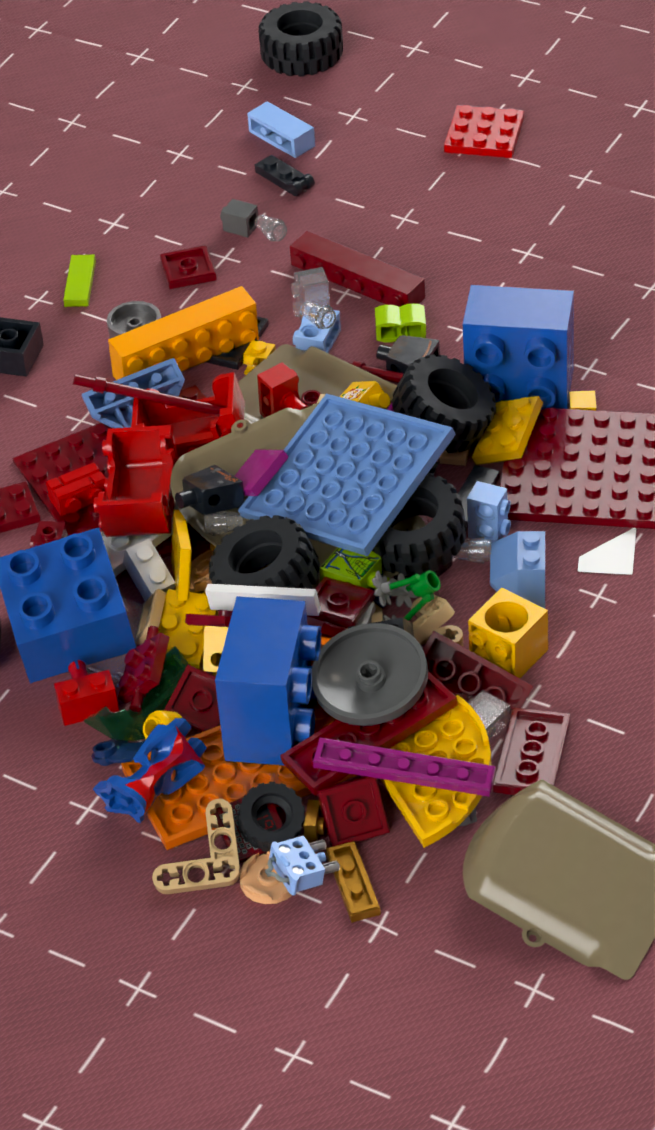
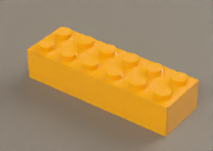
M240 286L108 339L113 377L118 380L171 358L175 359L180 371H184L208 361L212 355L217 356L222 354V352H230L234 345L237 348L255 340V338L259 340L256 302L243 286Z

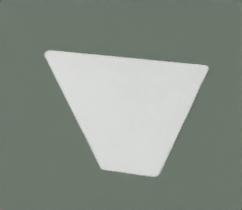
M632 528L580 556L578 572L632 575L636 528Z

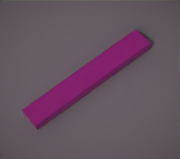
M319 738L313 760L314 768L490 797L495 776V766L326 738Z

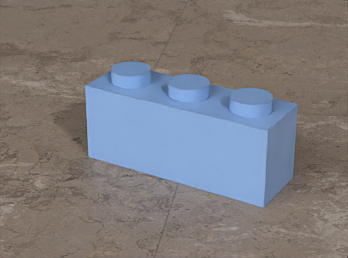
M268 101L247 113L249 132L290 156L297 158L315 147L314 127Z

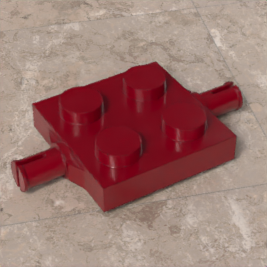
M156 626L148 627L144 643L129 650L125 656L124 663L126 665L124 674L119 681L120 691L118 699L126 704L131 701L129 709L133 712H140L142 710L143 699L146 697V694L152 688L159 685L170 637L161 633L160 629Z

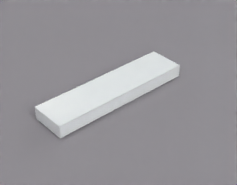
M207 584L205 590L211 610L233 611L237 596L306 601V612L309 616H319L321 610L316 589Z

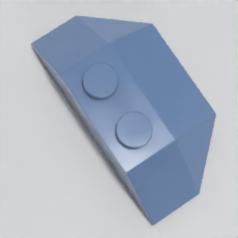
M171 358L113 381V383L141 389L152 388L161 393L179 397L185 379L175 359ZM93 390L81 395L93 419L111 428L131 427L133 397L106 391L98 393L93 392Z
M517 531L491 543L490 586L496 592L502 587L545 609V531Z

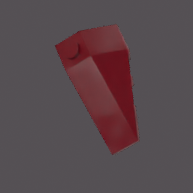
M434 630L423 648L428 672L455 696L458 695L465 701L513 710V707L522 708L534 687Z

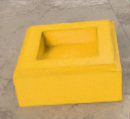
M595 391L569 392L570 409L596 411Z

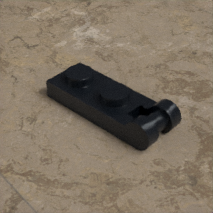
M273 155L255 164V172L293 196H298L303 192V189H309L315 185L312 175L301 173Z

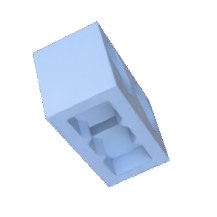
M311 306L308 314L303 316L299 330L294 332L293 345L304 351L312 346L329 353L341 331L340 311Z
M479 481L475 483L467 497L468 538L492 543L508 535L511 527V521L508 520L511 502L507 500V488Z

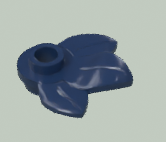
M121 735L96 744L93 747L91 757L94 763H98L101 766L133 761V757L145 741L130 743L126 735Z

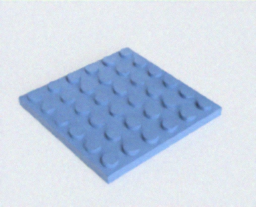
M325 394L285 447L284 452L289 456L287 461L258 496H248L238 509V512L242 518L249 520H258L260 516L266 515L270 516V518L273 515L290 518L301 525L310 539L368 556L456 434L453 428Z

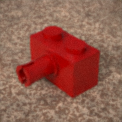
M283 362L257 375L260 415L264 418L285 408L302 410L309 407L300 400L298 392L299 377L297 373Z
M77 660L80 669H77L75 661L68 666L72 679L54 683L58 708L64 726L119 712L116 690L109 670L88 675L85 662Z

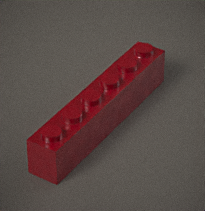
M306 231L290 245L292 266L376 301L400 307L406 304H420L425 299V280L326 238Z

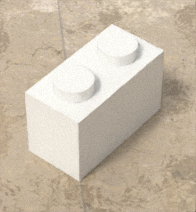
M150 538L125 549L123 565L144 601L157 589L166 592V594L168 589L174 590L175 581Z

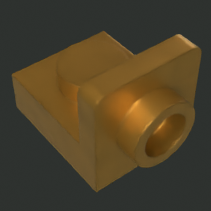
M308 800L304 837L308 843L318 841L319 835H324L326 825L319 800Z

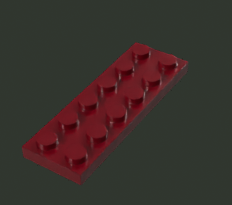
M428 672L427 684L421 697L413 707L401 716L385 723L367 726L352 725L336 720L281 754L282 763L316 796L318 795L317 790L330 787L349 775V773L313 767L319 738L390 749L458 706L457 697Z

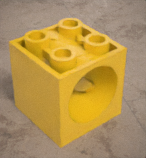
M502 587L468 620L469 650L518 678H521L548 651V610Z

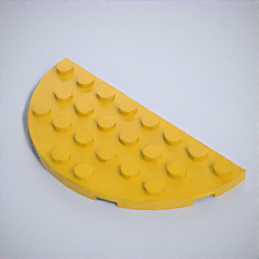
M458 695L456 696L458 706L390 748L491 765V750L485 726L475 710ZM380 779L423 848L440 840L458 827L471 814L482 795Z

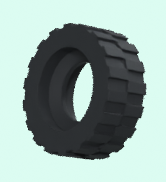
M275 782L261 783L255 788L252 787L249 793L245 794L242 798L238 813L239 831L243 834L244 840L251 843L252 847L267 852L270 851L271 844L274 841L279 843L298 837L304 824L305 808L302 806L300 796L295 794L296 791L292 788L289 789L285 784H276ZM269 803L279 805L286 814L285 824L273 831L262 828L256 817L259 808Z

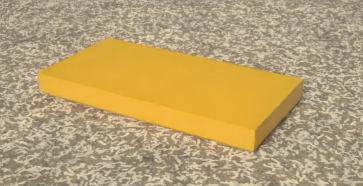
M173 510L171 563L178 601H188L192 549L186 519L179 510Z

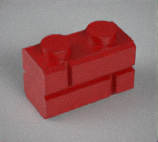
M93 462L60 477L48 480L46 485L49 499L61 517L69 513H75L79 509L93 504L94 497H98L99 492L105 491V476Z

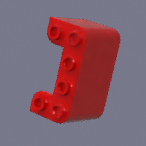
M235 373L221 374L214 378L212 390L215 396L196 400L227 407L220 409L219 416L134 398L131 427L171 425L178 459L185 453L232 433V425L238 420H244L245 400ZM152 388L146 389L150 391L159 392L158 390ZM239 423L237 427H243V423Z
M171 425L108 429L107 439L102 441V451L104 456H108L107 469L109 477H106L104 481L105 491L99 492L98 497H94L93 502L94 512L99 513L100 532H104L106 537L170 534L175 506L171 490V474L175 463L178 461V453Z

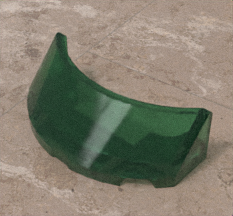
M176 646L167 649L159 685L152 688L146 694L140 712L126 711L125 709L118 712H110L107 707H103L96 714L84 719V722L111 739L120 741L145 739L143 725L146 718L156 710L164 711L186 666L190 664Z

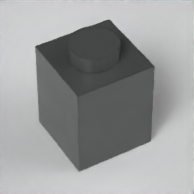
M232 199L222 209L220 214L223 231L248 238L259 225L257 205Z

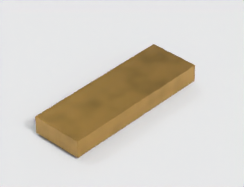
M355 841L326 848L328 861L337 860L340 864V870L333 872L351 923L381 915L380 906Z

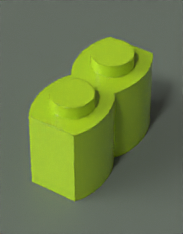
M406 304L400 307L395 305L376 307V340L380 342H395L402 335L426 338L424 306L421 304Z

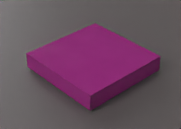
M256 449L234 475L243 481L244 496H258L287 461L289 456L284 450Z

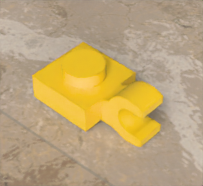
M252 340L243 354V364L247 365L244 374L247 375L264 359H267L276 350L275 344Z

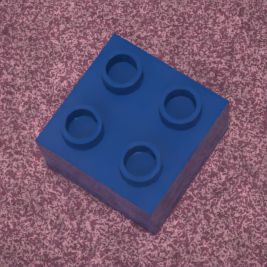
M482 285L470 286L463 319L464 365H470L473 367L472 370L476 373L479 372L484 377L483 380L491 386V392L494 393L496 403L523 397L539 396L543 402L541 410L546 408H568L569 392L574 371V291Z
M99 527L0 557V588L16 644L30 683L68 672V666L73 661H75L78 669L77 660L84 661L86 666L127 654L129 650L136 648L127 612Z
M236 597L215 678L225 761L285 766L280 755L315 733V709L307 708L309 700L317 701L312 687L311 661H318L320 656L321 627L307 624L306 601Z

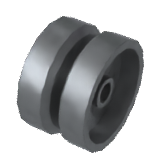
M131 301L118 305L112 309L107 317L109 339L160 319L159 309L153 304L144 301Z

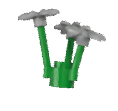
M430 570L421 575L415 574L407 579L400 573L397 580L390 578L388 582L386 576L382 577L380 572L376 571V578L372 579L373 585L377 588L374 591V595L379 596L382 606L386 604L391 605L389 596H397V607H400L404 602L408 608L412 606L410 598L422 597V600L404 617L408 621L428 602L434 600L433 593L438 591L441 586L438 576ZM386 615L383 616L384 621L391 620ZM395 615L391 617V619H397Z

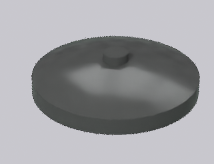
M381 623L362 624L338 633L321 648L319 659L314 661L312 666V687L320 706L333 718L352 725H376L401 716L419 700L428 680V665L425 653L419 642L405 630Z

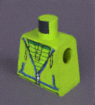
M337 548L319 570L320 582L324 577L375 590L377 588L373 585L372 579L376 578V571H379L382 577L385 576L382 575V559L375 552L371 551L368 556H364L342 548Z

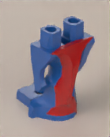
M175 718L168 725L158 724L133 757L135 763L142 765L136 773L128 777L113 775L107 781H100L93 788L94 792L106 804L104 808L107 812L129 814L138 823H141L157 796L161 793L165 795L171 794L204 769L205 764L200 758L207 747L198 738L191 737L187 742L184 737L191 730V726L186 719ZM152 750L151 761H149L148 754ZM175 770V771H176V776H175L174 780L171 781V775H172L173 771Z

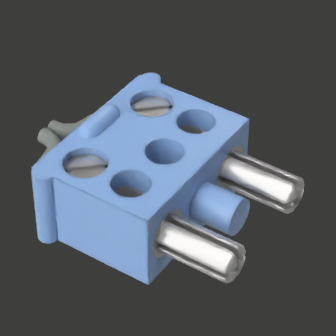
M303 835L279 843L272 842L267 863L269 868L265 870V873L268 877L272 876L278 881L283 882L291 895H296V892L322 885L324 875L339 871L340 864L337 860L322 864L326 862L325 853L315 854V852L326 849L325 840L322 839L308 843Z

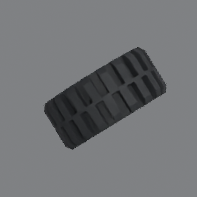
M303 1V3L291 2L288 5H280L279 8L270 10L259 24L261 58L271 70L274 69L279 74L285 73L287 76L298 75V77L307 74L315 75L319 71L324 72L329 67H333L342 56L343 34L341 19L334 10L326 5L322 6L321 3Z
M428 355L414 360L408 366L394 390L392 407L394 412L452 427L456 435L445 451L447 453H457L459 451L460 453L478 444L494 418L496 400L494 393L491 392L492 389L489 383L483 380L484 377L479 372L476 373L472 370L473 367L470 365H464L460 363L459 359H449L445 355L437 357L435 355Z
M428 472L372 549L373 552L381 557L382 567L384 566L386 571L391 573L397 571L404 576H409V573L421 575L428 570L434 572L439 569L438 566L442 564L444 566L452 560V555L456 556L459 553L461 545L464 544L466 539L467 526L460 495L457 494L456 488L452 484L447 483L446 479L440 476L435 478L434 474ZM421 515L433 518L429 524L417 530L398 531L393 529L399 521L411 516Z
M267 515L260 516L258 520L250 519L246 521V524L241 527L238 525L230 535L226 534L221 539L222 543L215 547L213 551L214 556H211L209 577L212 584L312 589V585L316 584L320 570L319 557L301 525L290 518L273 515L272 518Z

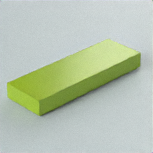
M95 254L71 255L63 299L64 307L89 306L96 264Z

